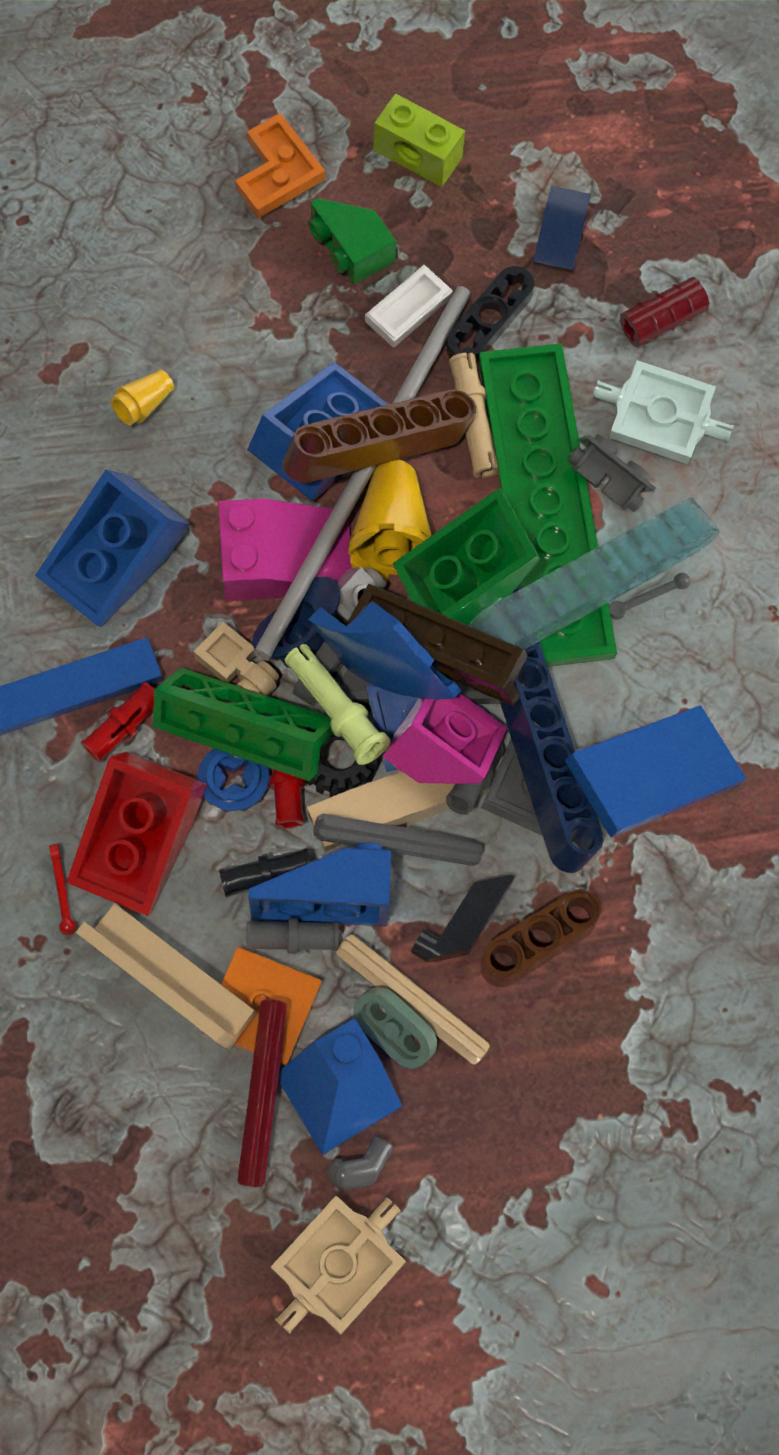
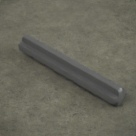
M328 814L318 815L313 828L314 836L320 841L350 846L358 843H375L381 845L382 850H391L392 853L470 866L478 865L483 853V846L473 839Z

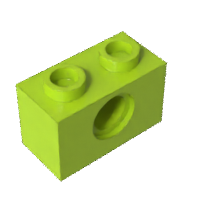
M395 93L374 123L373 151L443 187L463 157L465 130Z

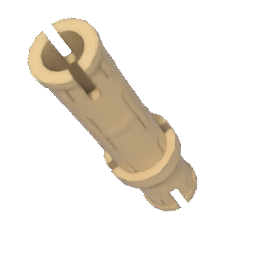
M460 353L451 357L449 364L455 382V389L470 395L476 404V414L465 431L472 461L473 475L479 479L482 473V479L497 475L498 465L485 409L486 391L485 387L481 386L478 377L475 355L469 353L467 360V353Z

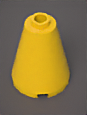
M399 459L379 464L375 468L348 544V554L350 555V563L353 568L362 567L364 570L372 568L385 581H389V574L398 575L393 563L432 536L416 471L410 464Z

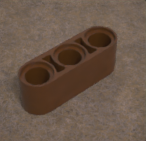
M586 890L571 891L492 940L486 946L481 960L483 978L495 987L512 985L592 933L601 914V906L598 899ZM572 906H579L587 911L589 921L583 924L575 923L568 917L566 910ZM534 930H543L550 935L552 944L545 948L537 947L530 941L528 934ZM498 953L509 955L514 962V968L507 972L498 971L492 966L490 958Z

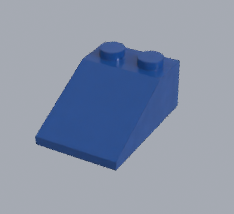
M333 362L262 415L247 450L308 499L314 501L335 484L343 474L308 483L297 482L288 477L283 470L282 460L296 430L303 425L389 404L337 363Z
M106 469L35 576L95 625L102 627L167 560L191 524L129 475Z
M358 843L354 845V848L341 849L249 889L248 895L251 920L288 922V918H298V922H339L341 925L387 927L391 850H382V846L375 843Z

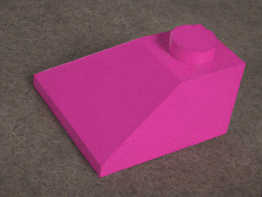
M461 693L454 699L435 700L419 698L396 730L382 757L418 783L480 784L485 779L507 727Z

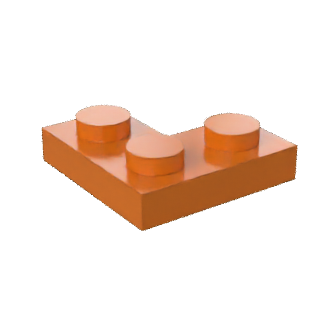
M281 113L247 131L248 143L264 164L235 180V187L257 218L264 216L325 180L324 168Z

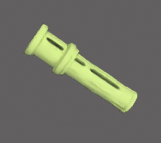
M307 644L300 645L302 654L295 647L286 656L285 663L292 669L331 718L332 732L337 737L344 738L354 751V759L359 765L370 763L378 758L390 744L388 735L384 732H379L367 718L368 710L362 704L353 703Z

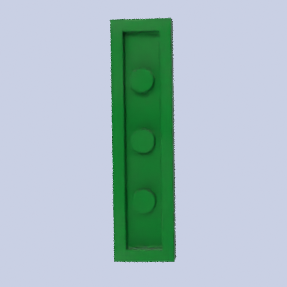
M182 667L154 689L153 728L309 782L318 774L320 747L334 734L331 730V718L329 716ZM186 685L195 689L186 690L180 687ZM231 700L234 701V703H224L222 701ZM269 713V714H272V715H275V716H267V717H266V716H263V715H260V714ZM308 726L317 730L310 732L299 727Z

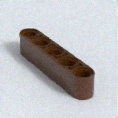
M455 389L303 425L294 433L283 457L282 467L288 477L294 481L308 483L452 446L459 443L476 414V404L470 395Z

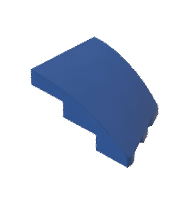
M373 601L347 627L322 607L308 619L346 669L378 688L414 698L435 700L454 699L461 692V689L455 682L449 680L432 665L434 659L414 639L400 621Z

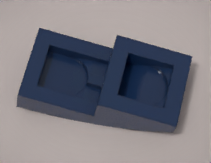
M551 186L533 264L573 273L591 194Z

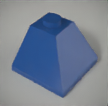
M355 1018L312 1043L279 1070L278 1082L322 1156L402 1108V1104L377 1053Z

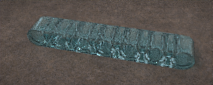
M688 498L491 605L479 613L468 626L525 650L701 551L718 536L720 530L695 499Z

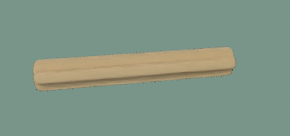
M350 934L341 942L336 951L337 957L373 986L387 988L397 995L432 1028L439 1039L470 1064L476 1065L485 1056L490 1047L489 1042L358 937Z

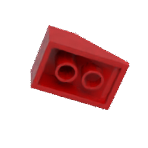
M129 752L110 756L66 883L149 916L193 826L207 784Z

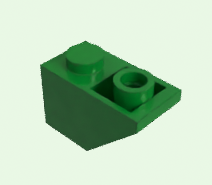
M320 198L310 202L311 220L308 221V226L313 237L318 243H325L330 250L329 254L334 267L340 274L345 272L353 285L395 263L396 240L375 210Z

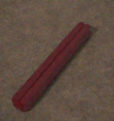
M265 999L260 1003L237 1179L238 1183L243 1186L263 1187L265 1184L288 1007L286 1002L280 1000Z

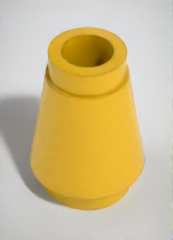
M159 369L155 373L118 387L116 394L110 399L111 406L117 417L128 426L134 423L141 424L174 390V384L170 376L165 371Z

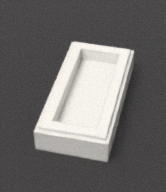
M423 265L365 314V322L394 348L445 305L452 297L453 290L428 267Z

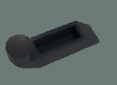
M507 875L473 883L440 938L424 929L413 945L411 953L425 962H438L469 955L512 886L515 877Z

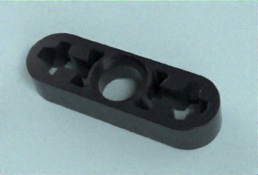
M510 266L500 272L450 330L446 348L449 359L454 355L467 353L468 360V354L473 353L477 363L479 352H485L491 348L532 298L534 279L527 269L520 266ZM520 283L522 289H515L508 297L507 303L504 298L507 294L508 284L514 286ZM486 308H492L501 314L502 319L495 324H487L480 319L479 313ZM474 329L477 334L474 336L472 348L467 346L463 350L459 349V341L461 343L467 342L472 336Z

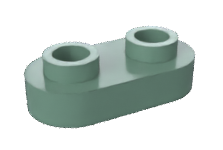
M383 987L371 988L355 1002L354 1018L363 1032L399 1065L410 1069L418 1068L435 1054L437 1039L432 1028L389 989ZM378 1004L386 1010L387 1014L383 1013L379 1009ZM412 1035L419 1041L420 1045L414 1042Z

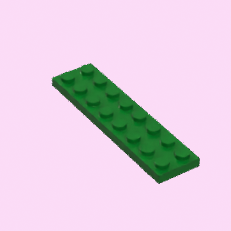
M562 343L479 352L478 361L482 385L486 391L487 416L498 465L499 488L504 491L541 558L522 580L520 586L547 667L615 659L617 649L587 482L585 478L571 469L572 463L567 460L575 447L578 446L580 448V442L578 441L579 437Z

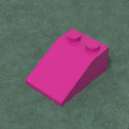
M263 498L218 501L225 601L284 598L333 509ZM349 517L315 578L329 577L337 582L348 569L353 568L350 563V555L348 554V544L350 541Z

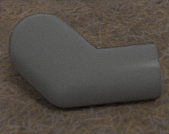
M374 1137L362 1158L345 1162L342 1159L332 1161L327 1168V1179L330 1183L335 1184L337 1189L344 1191L369 1187L376 1182L394 1147L384 1140Z

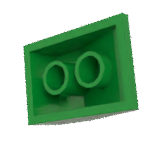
M498 488L396 560L393 565L412 602L470 627L479 629L491 619L541 558L504 491Z

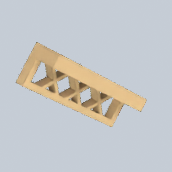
M115 903L95 928L83 922L76 931L79 936L215 1042L228 1050L233 1047L258 1014Z

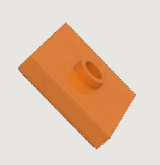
M237 946L221 985L258 1014L233 1046L254 1054L260 1003L265 999L286 1002L288 1007L280 1065L284 1067L290 1062L322 985V980Z

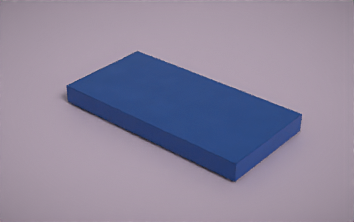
M701 705L573 752L565 760L610 838L735 788L747 779Z

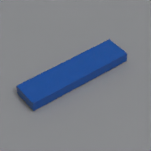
M148 637L0 686V736L137 690L143 682L152 685L163 681Z

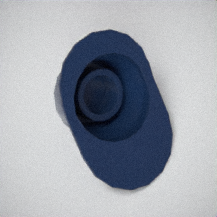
M329 577L314 578L271 658H278L288 667L285 663V658L295 647L299 649L301 654L303 653L300 650V645L307 644L314 655L318 652L325 641L308 619L320 607L333 616L340 602V588L335 580ZM276 610L267 616L254 632L252 641L254 649Z

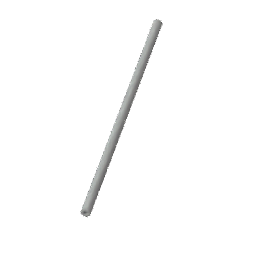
M458 286L455 289L392 404L415 398L446 342L450 330L454 327L471 296V292L467 288ZM377 465L353 472L254 650V654L260 659L270 660Z

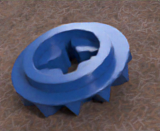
M212 749L203 758L199 766L198 780L207 784L203 796L209 805H214L225 813L238 810L245 812L250 806L261 801L269 786V770L266 766L217 749ZM220 767L233 774L244 768L241 778L246 789L242 786L239 788L235 784L224 789L226 777Z

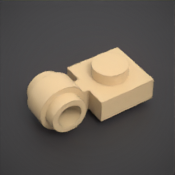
M224 622L193 651L194 659L221 681L229 683L238 675L240 681L236 686L269 696L277 687L275 682L279 679V675L274 668L263 660H260L257 664L252 662L251 660L255 656L253 645Z

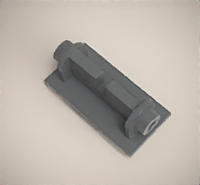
M598 434L594 438L591 435L580 437L578 441L585 448L582 450L578 446L575 447L567 458L572 463L571 469L593 486L598 484L604 474L610 479L601 492L623 510L629 508L634 512L644 500L639 493L656 489L654 485L647 481L650 475L645 469L633 461H629L627 464L614 454L617 448Z

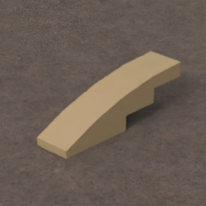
M398 772L307 807V814L313 827L317 816L320 814L399 826L405 823L406 827L450 809L447 806L446 797L455 784L418 783L407 774ZM487 789L483 790L479 796L487 793ZM320 841L325 852L343 845Z

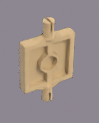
M335 1196L271 1266V1269L289 1286L295 1298L275 1319L282 1326L294 1312L296 1313L283 1327L289 1334L310 1312L323 1318L335 1331L342 1335L406 1263L388 1245L382 1232L390 1221L401 1212L394 1204L381 1217L392 1205V1201L389 1198L385 1197V1200L367 1218L353 1212L341 1199Z

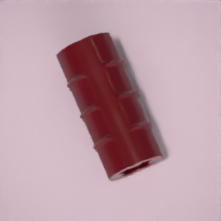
M690 277L679 284H672L671 288L660 294L655 293L654 297L642 303L638 302L633 308L621 313L620 324L630 343L635 347H639L652 339L656 340L663 333L674 330L675 327L686 321H692L694 317L708 311L709 298L699 280L695 277Z

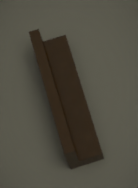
M368 583L348 620L349 624L373 601L400 621L414 639L434 659L432 665L445 677L515 707L520 694L513 683L528 656L524 649Z

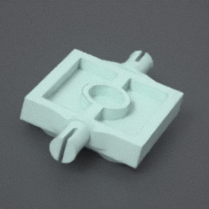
M636 360L631 377L624 383L622 389L598 380L592 396L593 398L616 404V418L610 432V439L689 465L695 445L703 438L704 434L728 443L734 425L710 418V403L716 386Z

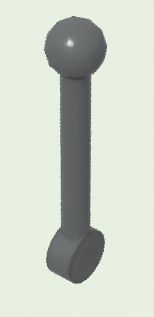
M678 573L673 581L624 603L613 601L609 605L611 618L621 619L627 610L673 589H686L690 585V577L686 573Z

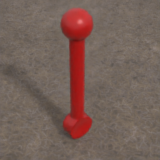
M59 844L49 845L62 918L59 923V931L63 935H72L76 931L77 925L70 916Z

